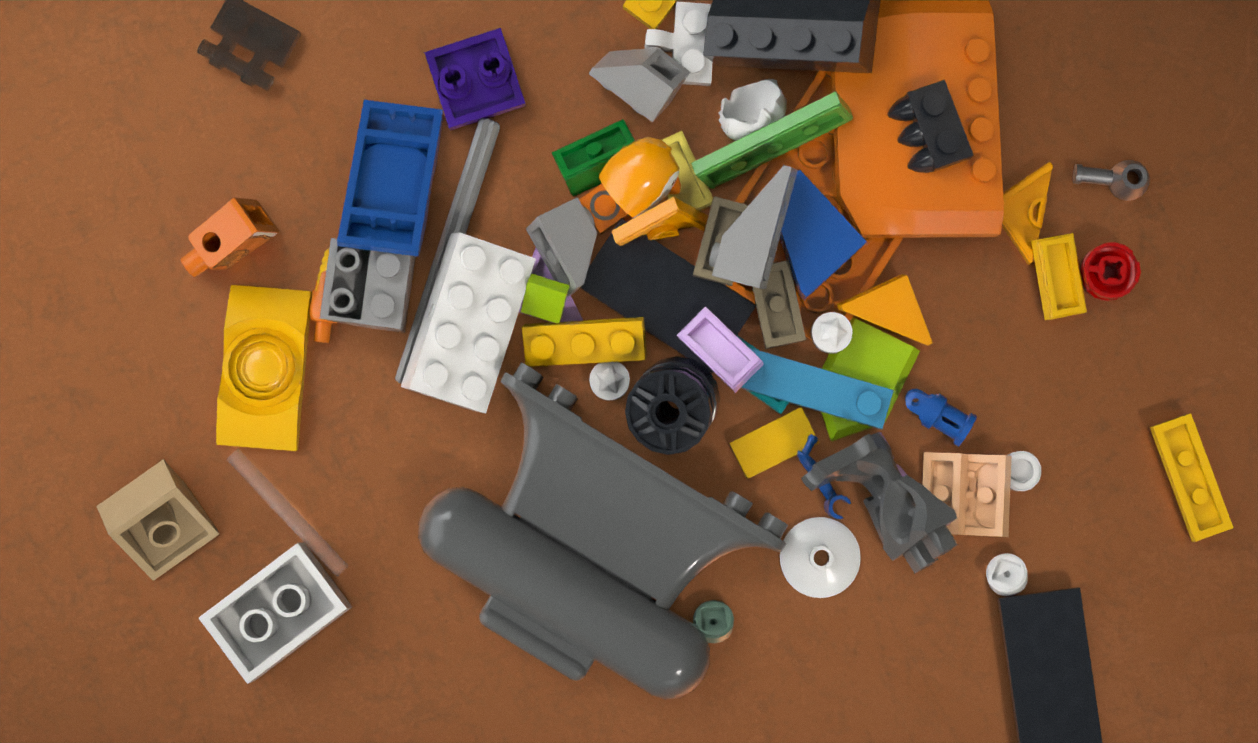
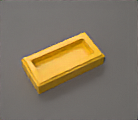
M1070 233L1032 240L1031 244L1044 319L1051 320L1087 313L1074 234Z
M802 407L729 443L746 479H749L797 455L798 450L802 452L808 436L811 434L816 435Z

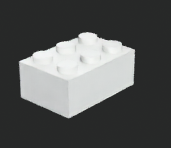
M303 542L295 544L201 615L199 620L246 683L249 684L256 681L351 609L352 606Z

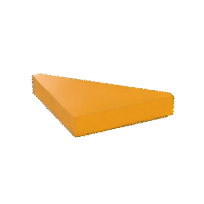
M1048 162L1003 192L1004 215L1002 227L1028 265L1034 262L1031 241L1039 239L1042 228L1047 192L1053 169L1051 162Z
M672 197L611 232L615 243L619 246L641 235H647L648 240L679 236L678 229L697 227L705 231L708 215L676 197Z
M905 274L898 275L837 304L839 310L927 346L933 343L908 276Z

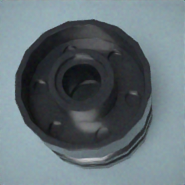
M679 356L661 359L645 371L627 397L625 415L629 430L640 444L653 452L667 455L686 452L700 442L718 414L720 394L717 382L709 370L694 359ZM668 401L675 403L679 409L670 406Z

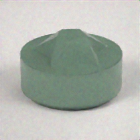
M711 600L698 606L693 616V624L705 634L708 643H720L731 635L734 627V616L731 609L725 603Z

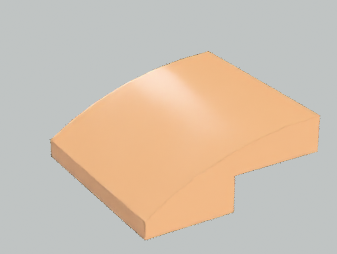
M924 452L923 486L955 510L957 519L947 526L951 534L1009 537L1012 456Z

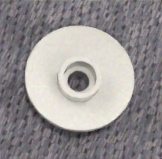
M815 517L801 521L787 533L783 540L787 544L783 551L780 552L782 572L789 584L804 595L814 598H826L837 595L848 588L859 571L861 556L858 542L845 525L834 519ZM818 550H825L829 556L828 562L823 566H819L814 562V554Z

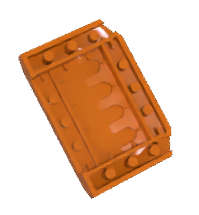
M880 0L872 73L831 71L832 93L836 91L850 107L853 115L851 121L834 129L837 200L842 209H846L856 227L855 230L863 238L997 237L1001 234L1004 199L994 13L989 0ZM945 80L974 156L969 160L934 172H915L908 169L907 165L913 155L923 149V146L909 147L897 141L901 132L913 123V120L898 121L888 117L887 114L892 105L898 99L904 97L907 92Z

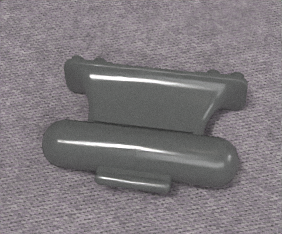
M521 362L513 376L505 372L501 379V383L516 399L522 413L524 425L522 457L516 477L505 501L500 506L477 491L465 487L448 488L435 495L424 507L418 522V539L423 552L440 566L490 596L479 614V620L483 626L574 681L582 680L593 662L597 661L653 696L665 700L681 698L694 691L704 679L710 664V647L705 634L693 623L671 611L670 607L697 574L727 553L751 547L767 548L776 552H782L787 543L780 538L788 524L767 512L764 513L758 525L745 518L753 503L739 494L730 491L722 504L714 498H707L584 423L581 417L571 412L578 398L570 391L556 384L548 397L538 392L536 389L544 377Z

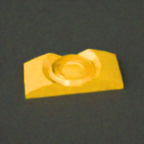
M231 285L224 325L222 375L217 397L216 445L298 451L310 323L309 306L312 300L311 291Z

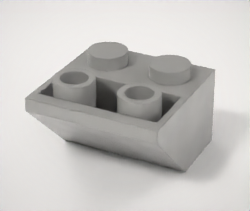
M331 238L320 319L365 328L405 333L416 256L337 246V239Z

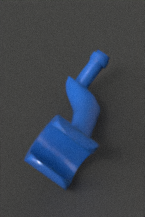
M812 434L808 436L802 452L797 451L799 461L807 472L813 469L812 466L817 463L809 456L814 444L818 441V438ZM831 483L819 487L825 497L824 510L826 514L836 519H843L842 516L834 513L833 503L840 499L845 503L851 504L850 499L836 494Z

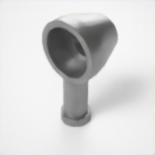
M1134 160L1121 161L1111 170L1083 167L1082 164H1075L1073 170V184L1107 185L1115 197L1125 201L1135 200L1142 196L1150 182L1146 167ZM1128 171H1133L1138 175L1139 181L1137 184H1131L1128 181Z

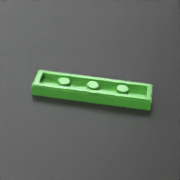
M835 91L691 164L695 175L710 189H713L851 121L853 115L850 107Z

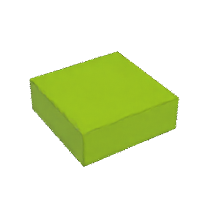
M531 273L527 282L521 312L559 324L570 285Z

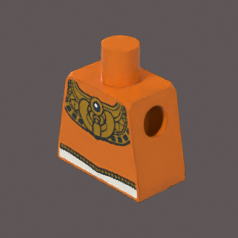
M234 197L189 234L188 239L194 248L180 258L184 268L193 277H197L207 268L211 270H227L280 231L258 200Z

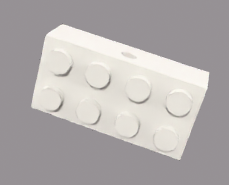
M460 232L450 234L401 387L486 414L536 258Z

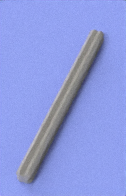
M482 118L478 122L395 376L396 381L402 384L450 234L459 232L466 234L500 130V125L496 121Z

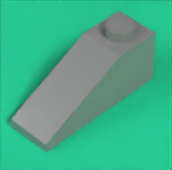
M783 165L722 235L721 243L716 242L714 244L709 259V266L714 267L712 276L766 289L798 172L797 169Z

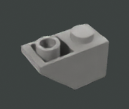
M660 48L609 51L589 72V75L599 81L605 89L612 91L632 106L637 113L645 116L651 122L670 105L690 74L689 70Z

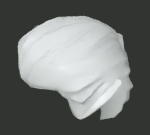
M765 79L757 83L745 85L734 89L730 100L727 98L722 99L721 110L718 112L720 115L718 121L721 123V128L726 136L737 141L785 117L787 100L775 79Z

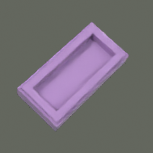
M706 307L677 334L678 338L735 393L764 365L763 361Z

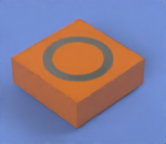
M600 184L579 199L582 206L591 212L595 223L594 227L600 235L617 224L620 219H624L629 215L613 200L603 184Z

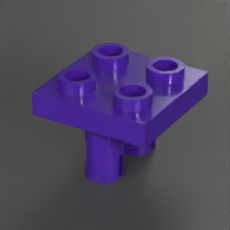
M501 28L424 52L450 131L478 122L482 118L488 119L526 106Z

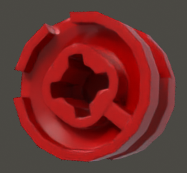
M1116 242L1103 243L1089 251L1082 259L1079 267L1082 286L1085 292L1094 299L1102 301L1117 300L1130 293L1139 282L1141 274L1140 262L1137 261L1133 251L1126 245Z

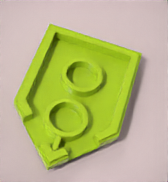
M852 318L850 321L852 326L850 343L840 352L829 353L822 369L894 390L886 415V422L920 350L856 318ZM821 412L830 441L872 428Z

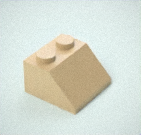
M164 459L97 505L108 535L153 581L219 535L217 528L187 485Z

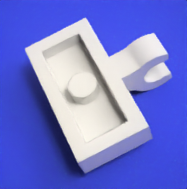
M676 1L674 33L664 30L647 29L645 34V49L660 48L662 51L672 52V58L690 71V74L683 83L686 85H711L713 62L703 56L707 18L711 4Z

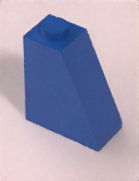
M799 170L785 216L780 241L786 259L789 260L798 295L805 300L861 249L867 241L803 172Z

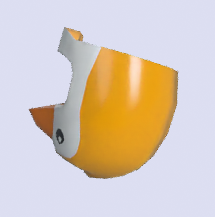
M645 137L624 146L608 160L599 174L604 188L613 200L632 218H636L654 208L668 194H680L681 183L678 177L680 168L671 154L672 148L660 139Z

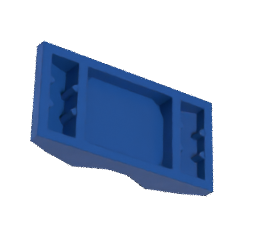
M364 100L337 246L419 257L427 223L432 181L438 159L443 122L442 109Z

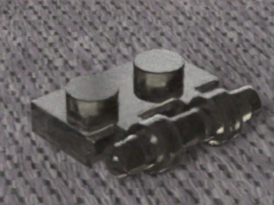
M225 0L210 27L212 31L223 36L221 42L215 45L203 39L197 49V53L209 59V64L221 70L224 67L241 77L240 81L250 87L257 85L268 91L275 77L263 71L269 61L283 68L301 33L243 0ZM237 44L254 53L251 61L246 62L232 54Z

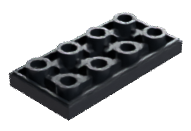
M620 219L614 229L618 228L619 226L627 222L623 219ZM611 233L590 264L585 283L580 287L581 290L624 318L644 317V326L647 333L684 357L694 359L706 367L711 374L713 371L678 338L677 334L706 307L737 336L756 305L723 284L694 277V265L657 241L648 240L647 235H641L619 246L615 243Z
M1080 588L997 598L1018 743H1103Z

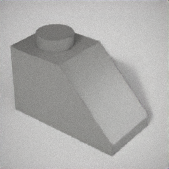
M578 197L538 216L526 228L553 279L570 285L567 297L575 293L585 283L597 236L593 216L586 207L582 206Z

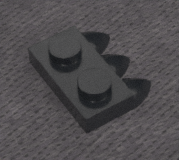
M945 80L907 92L904 97L898 99L890 108L887 114L888 117L898 121L913 120V123L908 125L899 135L898 143L909 147L923 146V149L919 150L910 159L907 165L908 169L919 173H929L969 160L974 156Z

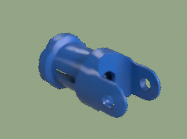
M911 389L905 396L907 408L919 415L922 426L928 429L934 427L952 438L953 444L958 447L965 440L977 418V415L973 413L967 415L948 404L947 398L941 394L928 395L919 389ZM914 398L919 399L917 402L912 401ZM943 417H946L947 419L951 420L952 422H954V423H956V424H958V425H955V424L951 423L950 421L946 420V419L943 418Z

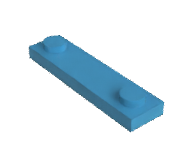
M749 348L763 361L764 365L741 387L742 389L877 429H883L894 390Z

